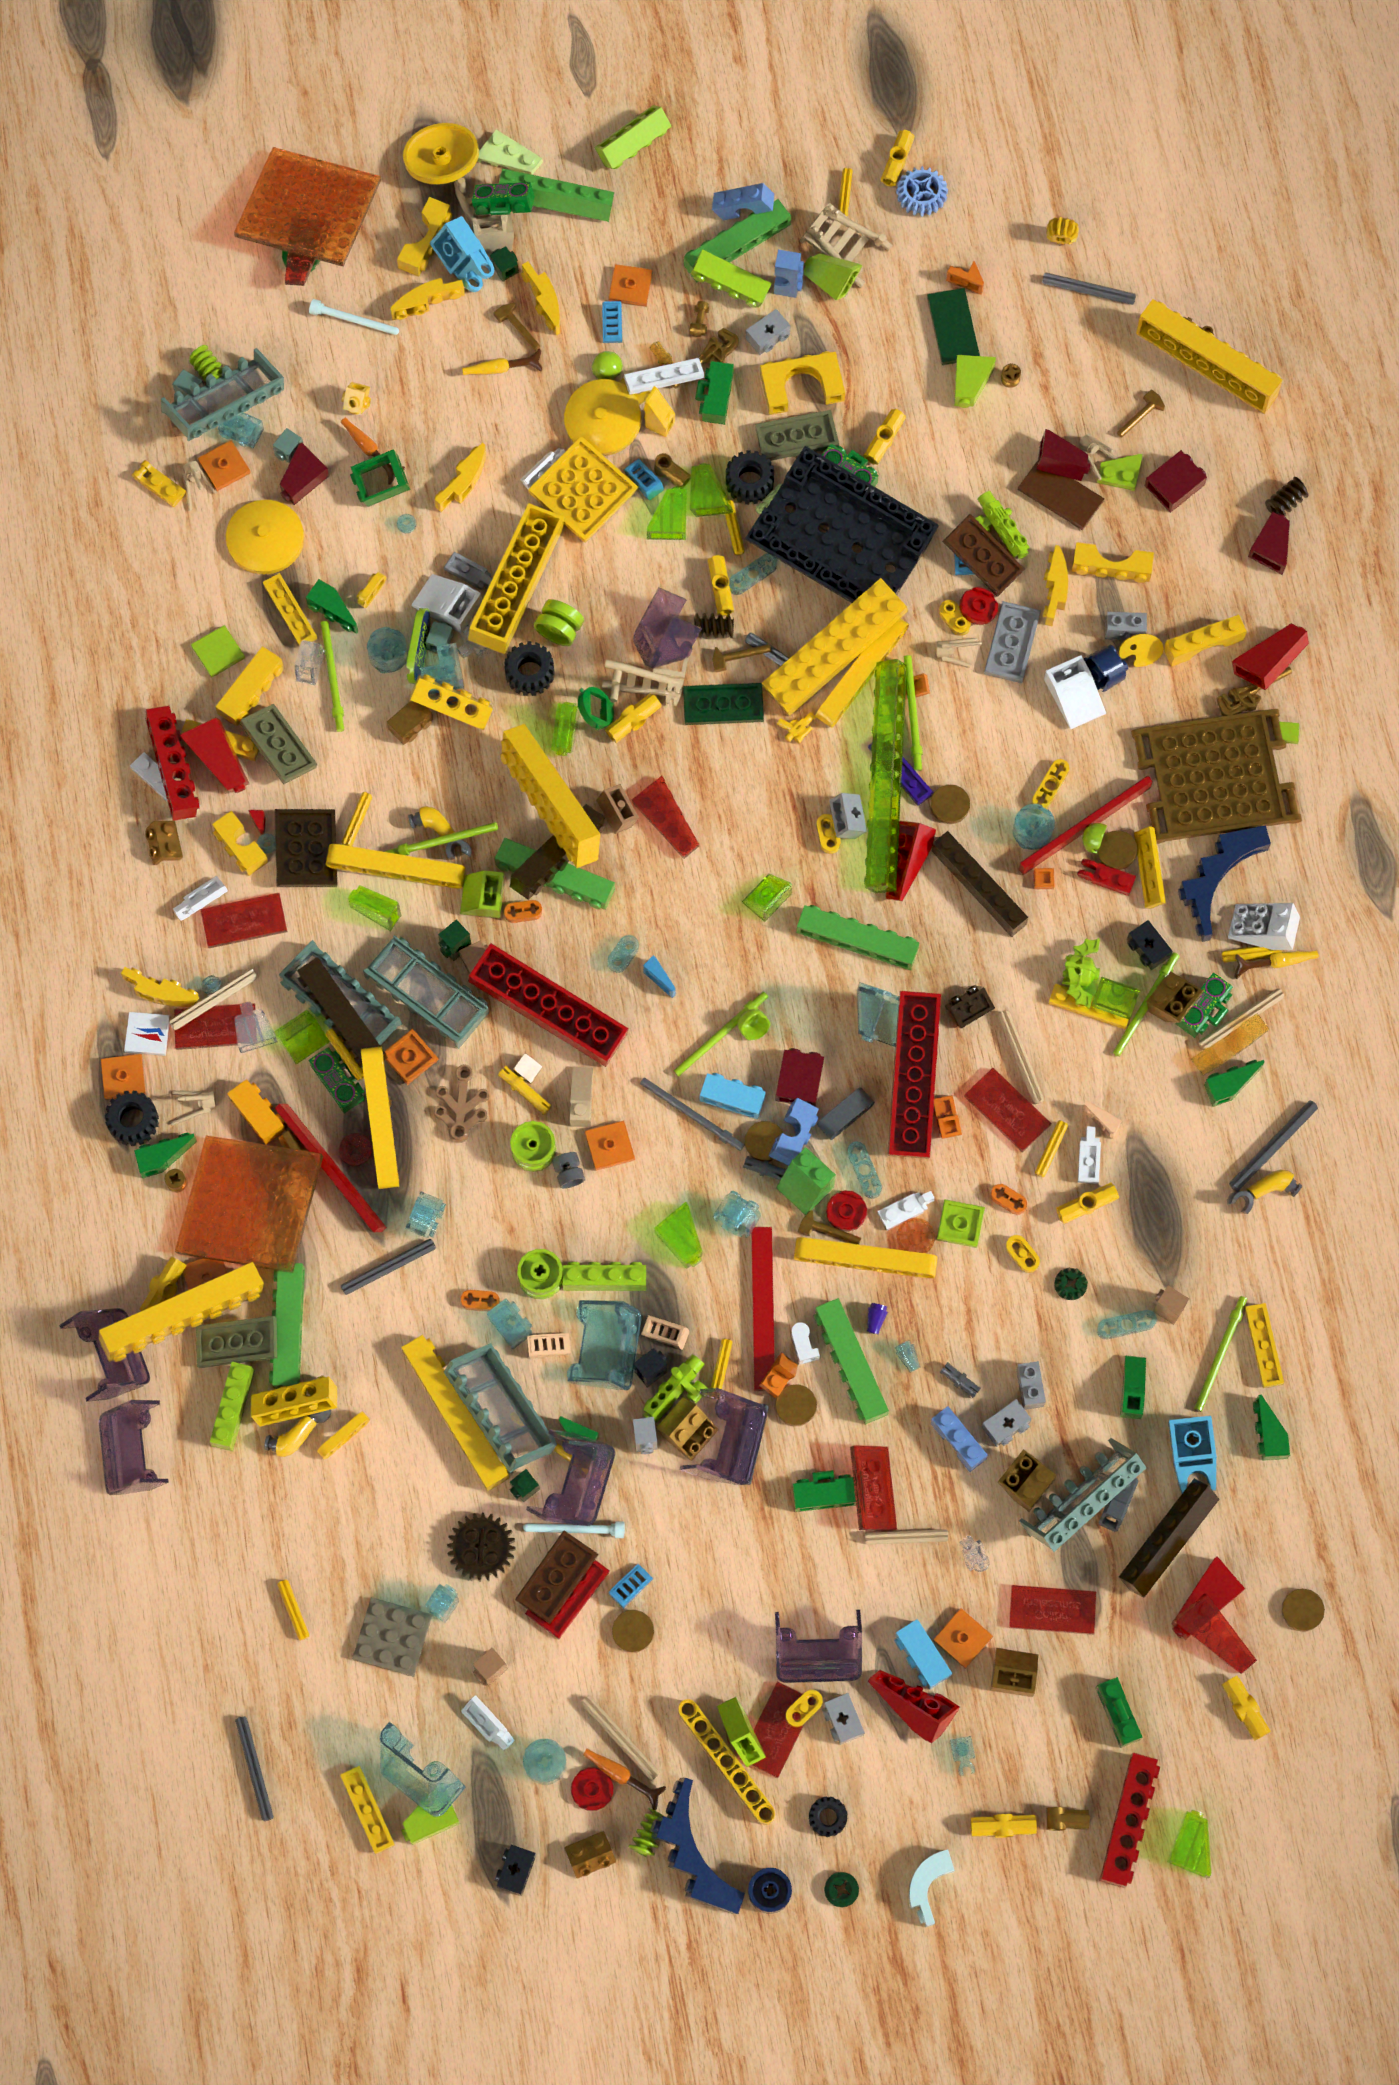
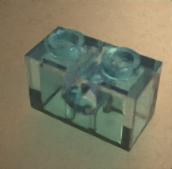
M243 412L217 426L219 434L223 438L228 440L231 438L241 446L252 448L255 447L264 430L262 420Z
M506 1298L486 1314L487 1318L513 1350L525 1341L527 1336L532 1335L531 1328L533 1326L526 1317L522 1319L518 1314L520 1309L514 1301L510 1303ZM507 1320L514 1321L515 1325L508 1324Z
M439 1584L425 1604L427 1611L446 1623L460 1602L456 1590L447 1584L445 1586Z

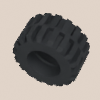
M746 450L745 454L739 452L738 457L734 455L732 462L729 461L726 468L728 493H731L733 499L737 497V502L739 503L745 501V504L749 505V502H753V504H758V500L762 502L774 487V467L771 465L770 459L766 460V455L762 454L760 456L758 451L751 453V450ZM745 472H754L761 478L757 482L746 483L739 477Z
M527 641L526 645L523 642L519 643L518 648L514 646L512 647V652L509 651L507 653V658L504 661L506 681L511 689L515 688L516 693L520 694V692H523V696H528V693H531L532 696H536V692L541 694L544 692L543 688L548 689L550 687V683L554 680V662L550 651L547 652L545 646L540 647V643L535 642V645H532L531 641ZM528 662L536 663L541 667L536 674L529 676L523 675L518 671L521 665Z
M133 1090L132 1094H130L129 1091H124L125 1095L121 1096L119 1093L116 1095V1100L112 1098L109 1101L111 1105L106 1107L105 1123L115 1140L121 1141L123 1145L127 1146L130 1143L131 1146H136L137 1142L142 1145L144 1144L143 1140L147 1139L149 1141L152 1139L150 1135H155L157 1132L155 1128L159 1126V1115L152 1100L149 1097L147 1098L144 1093L138 1094L137 1091ZM136 1109L143 1112V1118L138 1125L134 1127L121 1125V1118L127 1111Z

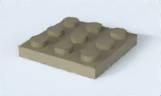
M371 1597L352 1659L414 1677L433 1615Z

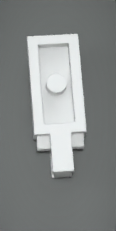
M558 448L554 452L550 451L520 479L525 487L529 489L566 451Z
M215 876L183 897L184 901L173 908L181 921L202 909L216 898H219L228 890L221 880Z
M1087 1126L1086 1137H1081L1078 1183H1099L1101 1142L1100 1138H1095V1127Z
M931 1191L920 1195L918 1192L879 1210L877 1213L888 1231L923 1214L928 1209L926 1205L933 1202L935 1198Z
M476 1695L461 1710L489 1742L493 1741L505 1750L515 1741L510 1733L507 1732L505 1726Z

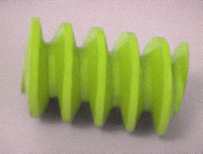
M202 345L195 349L189 358L190 364L198 371L199 376L202 377L204 382H206V377L209 374H212L216 380L222 377L223 368L220 362H216V356H212L213 353L208 350L207 345Z
M651 1808L648 1809L652 1814L645 1813L644 1815L648 1822L641 1821L640 1823L644 1830H636L640 1837L632 1838L636 1845L628 1846L645 1857L647 1855H655L651 1847H659L655 1842L657 1839L651 1837L653 1833L651 1832V1826L658 1816H664Z

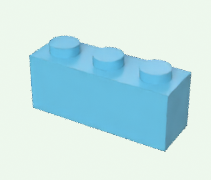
M707 1073L700 1093V1101L758 1120L766 1092L759 1086L751 1085L749 1087L743 1085V1082L740 1080L732 1079L730 1081L724 1079V1076L721 1074Z
M918 1619L896 1632V1639L894 1641L900 1650L904 1649L908 1655L906 1660L912 1669L916 1668L920 1675L917 1677L923 1687L927 1686L930 1690L951 1677V1670Z

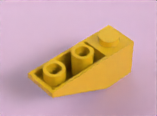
M654 386L651 392L648 391L643 399V402H645L643 409L645 411V428L666 437L675 423V413L657 387Z

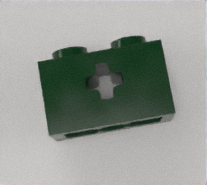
M457 919L438 934V944L441 947V953L446 958L450 957L453 961L460 957L459 950L472 944L470 933Z

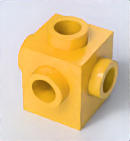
M351 382L342 394L343 409L348 410L349 413L354 415L362 414L370 406V387Z

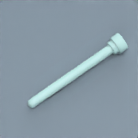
M313 299L311 301L309 314L317 316L323 313L393 335L399 333L397 327L326 307L320 300Z
M616 1521L611 1523V1525L525 1524L523 1530L525 1532L562 1533L565 1530L568 1533L611 1534L615 1538H624L625 1523L624 1521Z

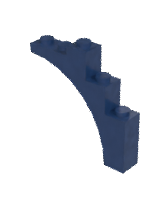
M1266 825L1220 834L1217 842H1215V849L1218 855L1203 857L1196 866L1197 874L1201 878L1182 881L1178 889L1179 899L1183 900L1184 906L1192 905L1191 914L1197 920L1195 926L1198 936H1201L1202 942L1210 941L1213 934L1210 921L1211 903L1220 881L1241 861L1269 850L1271 842Z
M686 1777L680 1778L673 1787V1793H675L673 1800L668 1803L666 1808V1814L668 1815L667 1817L658 1816L653 1821L651 1837L675 1846L669 1853L668 1861L670 1863L668 1867L692 1876L686 1882L685 1897L731 1914H739L745 1893L731 1887L720 1879L705 1863L698 1851L689 1820V1796L693 1780Z

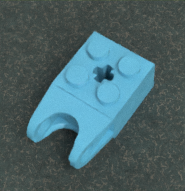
M462 216L445 223L431 240L430 245L450 274L454 273L459 280H462L467 290L478 292L483 286L482 278L487 279L494 274L492 262ZM481 266L487 267L489 273L483 272ZM469 279H473L477 283V287L472 286Z
M1202 1416L1169 1420L1168 1426L1173 1465L1181 1493L1187 1488L1188 1477L1193 1473L1203 1474L1207 1478L1210 1488L1216 1491L1217 1456L1212 1417ZM1190 1435H1193L1194 1439H1198L1195 1445L1187 1442Z

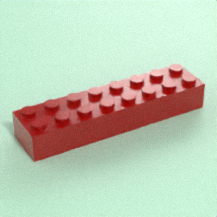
M492 943L489 944L469 975V983L605 1067L628 1033L629 1028Z
M899 992L888 1156L930 1158L941 994Z

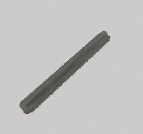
M1311 1100L1308 1101L1230 1181L1231 1188L1239 1191L1318 1109L1317 1104Z

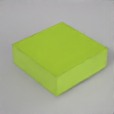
M1279 721L1283 740L1286 743L1298 744L1299 723Z

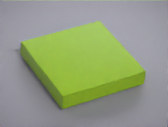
M225 625L191 644L192 649L211 678L245 659V655Z
M944 1199L937 1240L977 1248L985 1207Z

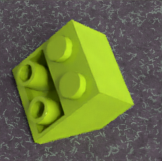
M483 870L465 875L460 914L500 918L505 883L504 872Z

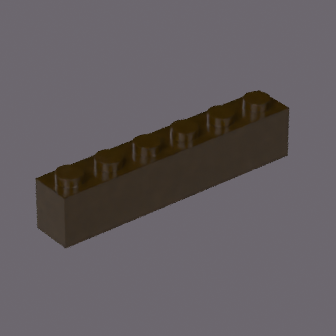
M585 804L582 808L601 834L605 828V816ZM554 835L511 874L509 887L527 900L533 895H538L542 887L546 883H550L558 871H563L569 862L565 850L559 847Z
M949 831L933 842L932 852L1011 937L1027 925L1028 916Z
M316 957L297 970L300 976L297 979L303 988H309L311 993L308 995L315 1004L319 1002L322 1007L320 1012L326 1020L331 1019L334 1024L331 1026L337 1036H343L345 1041L342 1043L348 1052L353 1050L357 1056L354 1060L362 1068L361 1049L380 1047V1044L321 961ZM382 1049V1051H383V1059L385 1060V1059H387L388 1057H387L385 1051Z
M1194 1478L1119 1575L1121 1581L1130 1591L1143 1598L1148 1594L1220 1500L1209 1485Z

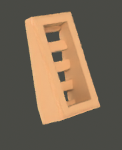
M1086 1101L1082 1110L1113 1139L1122 1121L1091 1102Z
M648 1315L641 1335L683 1350L689 1330L684 1326ZM657 1323L654 1333H650L653 1324ZM665 1326L662 1335L659 1336L661 1327ZM673 1329L670 1338L668 1339L667 1336L669 1330Z
M569 1333L527 1336L530 1359L571 1354ZM559 1339L564 1341V1349L560 1350ZM551 1340H555L556 1350H552ZM543 1341H547L548 1350H543ZM534 1342H538L539 1351H535Z

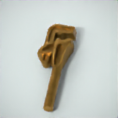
M724 328L719 330L718 337L724 341L726 346L723 347V343L718 342L715 336L710 338L709 343L698 357L701 365L706 362L711 363V361L725 363V358L739 345L738 336ZM682 383L675 384V385H672V386L676 389V388H677L678 386H680Z
M1288 666L1274 682L1292 674L1291 668ZM1252 684L1229 690L1228 696L1233 699L1235 705L1231 707L1232 702L1227 699L1225 693L1217 697V703L1222 716L1256 710L1257 704L1261 700V696L1257 692L1262 688Z

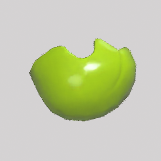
M603 351L595 357L591 368L596 378L613 380L620 375L623 364L621 358L615 352Z
M1093 823L1085 829L1082 839L1084 847L1088 852L1097 853L1095 850L1100 848L1107 825Z
M759 1009L748 1010L738 1019V1029L749 1041L763 1037L770 1027V1021Z

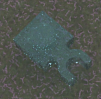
M971 1736L950 1740L953 1761H960L959 1775H964V1767H969L971 1774H974L975 1767L969 1760L975 1758Z

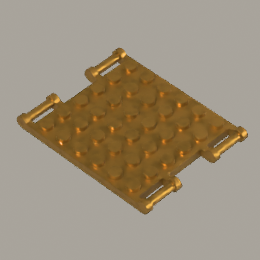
M1279 709L1139 728L1131 731L1139 760L1137 762L1138 769L1145 770L1154 767L1160 801L1146 804V810L1149 812L1151 825L1155 829L1157 844L1165 841L1239 831L1265 825L1295 824L1302 821L1294 793L1295 784L1294 782L1279 783L1272 749L1281 750L1287 747L1280 729ZM1266 718L1271 719L1275 741H1270ZM1143 736L1148 737L1152 759L1146 760ZM1281 792H1286L1291 815H1286ZM1161 809L1167 833L1162 834L1157 810Z

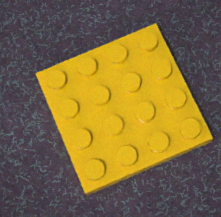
M581 436L528 489V493L547 510L564 516V525L586 543L638 490V486Z

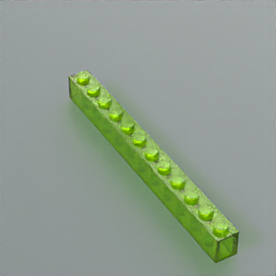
M899 659L876 662L873 741L871 745L872 761L870 764L871 781L869 783L870 800L868 802L869 819L867 821L868 838L866 840L867 857L865 859L866 876L864 878L865 888L875 894L896 891L907 674V665Z

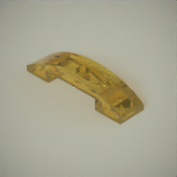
M1256 1013L1213 1046L1207 1047L1191 1058V1061L1204 1076L1246 1049L1264 1035L1269 1028L1258 1013Z

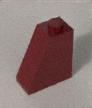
M1045 429L1039 446L1037 470L1082 481L1084 474H1088L1090 469V463H1088L1089 454L1052 431Z
M302 442L298 445L280 482L281 496L287 502L290 500L293 505L297 504L329 477L328 468Z
M1272 512L1252 545L1248 557L1283 575L1287 565L1290 520L1282 514Z

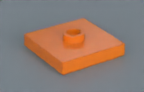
M615 264L609 301H621L624 304L647 307L653 270Z
M232 440L197 458L216 491L251 473Z
M413 1029L385 1050L388 1057L385 1059L386 1062L406 1085H409L439 1060Z
M142 1054L101 1059L105 1100L115 1099L119 1093L121 1096L125 1095L124 1091H129L132 1094L134 1090L138 1094L142 1092L146 1095Z
M624 1121L585 1131L596 1171L635 1160Z
M220 1252L186 1264L187 1266L183 1271L189 1290L227 1273Z
M960 1608L933 1641L966 1669L993 1638V1635Z

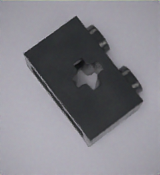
M1149 920L1128 934V946L1132 951H1136L1139 954L1141 963L1145 967L1148 966L1150 970H1153L1169 959L1173 952Z
M653 1348L634 1362V1372L648 1388L667 1373V1359L661 1351L656 1352Z
M512 1844L510 1849L506 1848L502 1857V1861H505L503 1869H498L495 1877V1882H498L497 1888L522 1896L536 1858V1853ZM518 1864L520 1872H516L514 1876L511 1875L512 1872L509 1868Z

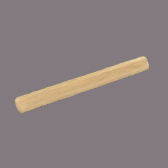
M249 969L170 1019L171 1027L174 1030L179 1029L255 981L257 974L253 969Z
M1280 989L1274 990L1201 1039L1198 1043L1203 1051L1208 1050L1284 998L1283 992Z
M1002 1011L998 1014V1018L1033 1104H1039L1044 1100L1009 1011Z
M591 1696L585 1697L581 1702L583 1707L648 1779L654 1780L659 1775L656 1768Z

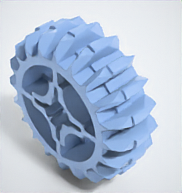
M923 166L920 170L914 167L913 172L907 170L906 175H902L901 181L897 184L896 194L898 195V202H901L902 208L906 207L907 213L913 211L914 216L917 213H920L921 217L924 216V213L930 216L932 211L937 213L938 208H942L947 200L948 189L946 188V181H943V175L938 176L937 170L931 172L930 167L927 170H924ZM931 185L936 189L937 194L933 193ZM907 189H910L911 193L914 194L913 198L908 194Z

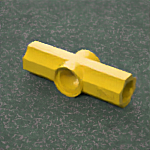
M899 130L893 148L890 150L889 158L880 180L886 186H896L901 171L905 167L906 158L915 137L908 130Z
M891 409L882 425L877 428L875 437L863 457L869 460L868 463L878 465L886 450L892 445L894 437L906 419L902 411ZM887 435L889 438L884 439L880 436Z
M720 555L712 556L707 559L717 615L722 613V616H726L727 614L734 613L725 559L724 556ZM719 583H722V584H724L725 586L722 587V588H719V587H717L716 585L719 584Z
M649 693L637 704L628 706L621 713L620 717L605 729V732L612 741L617 743L632 730L636 731L645 724L646 719L661 708V703L654 694Z
M1110 1182L1056 1207L1057 1215L1064 1225L1118 1200V1191ZM1090 1200L1093 1206L1086 1207L1082 1201Z
M171 1256L161 1274L151 1279L149 1283L150 1292L139 1310L143 1311L172 1298L177 1290L176 1282L187 1265Z
M1238 1675L1221 1684L1233 1704L1232 1709L1235 1715L1244 1723L1254 1741L1271 1732L1260 1714V1708L1252 1695L1248 1694Z
M1012 1814L993 1815V1817L970 1818L971 1837L994 1836L995 1838L1014 1837V1835L1037 1834L1036 1815L1013 1816Z

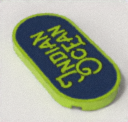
M419 608L414 619L406 664L407 669L410 670V674H407V680L410 684H415L418 675L422 676L427 651L426 640L431 627V617L428 608Z

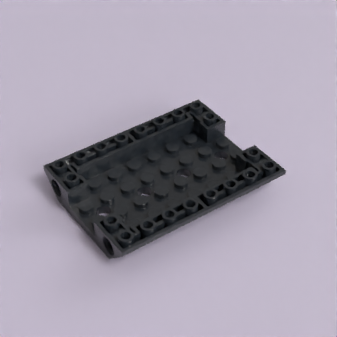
M804 446L786 474L780 489L769 506L764 508L745 537V540L853 603L880 578L898 595L927 549L939 525L814 450ZM785 506H794L795 512L788 513L785 510ZM826 525L829 527V531L822 533L818 527ZM859 545L862 551L856 553L852 550V546ZM893 565L896 571L890 573L886 571L885 566Z

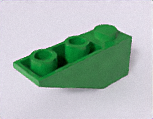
M318 579L306 596L308 608L313 612L317 613L319 611L324 614V617L331 622L336 621L341 624L344 630L348 632L353 631L357 634V623L336 589Z
M1252 1060L1241 1068L1234 1066L1226 1070V1073L1209 1075L1204 1086L1212 1106L1215 1107L1232 1101L1262 1069L1265 1063L1264 1060Z
M183 1133L178 1138L172 1140L169 1138L162 1139L158 1144L154 1145L144 1144L139 1146V1149L134 1150L142 1178L163 1173L197 1142L194 1133Z
M1125 1355L1120 1417L1141 1420L1143 1416L1146 1381V1358Z
M1258 1395L1256 1401H1253V1411L1258 1416V1422H1255L1256 1434H1260V1442L1257 1444L1258 1454L1262 1455V1461L1288 1459L1290 1456L1288 1433L1264 1397Z

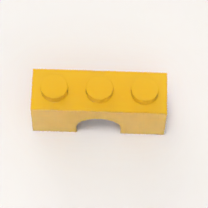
M232 811L212 824L214 829L212 834L218 842L222 841L225 844L224 850L230 857H235L237 860L235 864L241 872L245 871L250 876L268 863L267 856L255 841L246 846L236 843L237 839L245 833V830Z

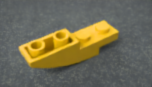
M529 261L522 264L521 276L524 282H529L532 287V293L536 298L535 309L538 315H543L550 331L553 330L558 335L560 334V313L554 287L545 272L538 275Z
M438 278L412 289L391 306L392 320H403L408 316L423 315L430 311L429 304H439L444 300H454L465 296L462 280L443 284L442 278Z
M483 442L479 446H475L465 460L462 459L458 462L456 466L457 477L452 478L448 486L436 494L434 499L435 507L440 512L454 499L461 504L473 490L482 473L486 459V446Z
M1055 545L1054 552L1050 551L1048 563H1051L1050 569L1045 570L1043 579L1047 581L1046 588L1049 589L1047 600H1050L1049 606L1045 605L1043 617L1046 618L1045 625L1053 626L1056 609L1065 610L1068 594L1067 565L1059 545Z
M124 967L121 972L124 980L136 986L134 988L136 995L148 1001L174 1007H191L200 1001L199 994L196 991L180 987L181 984L173 979L169 981L163 978L159 985V981L152 977L146 978L142 976V973L133 967L131 969Z

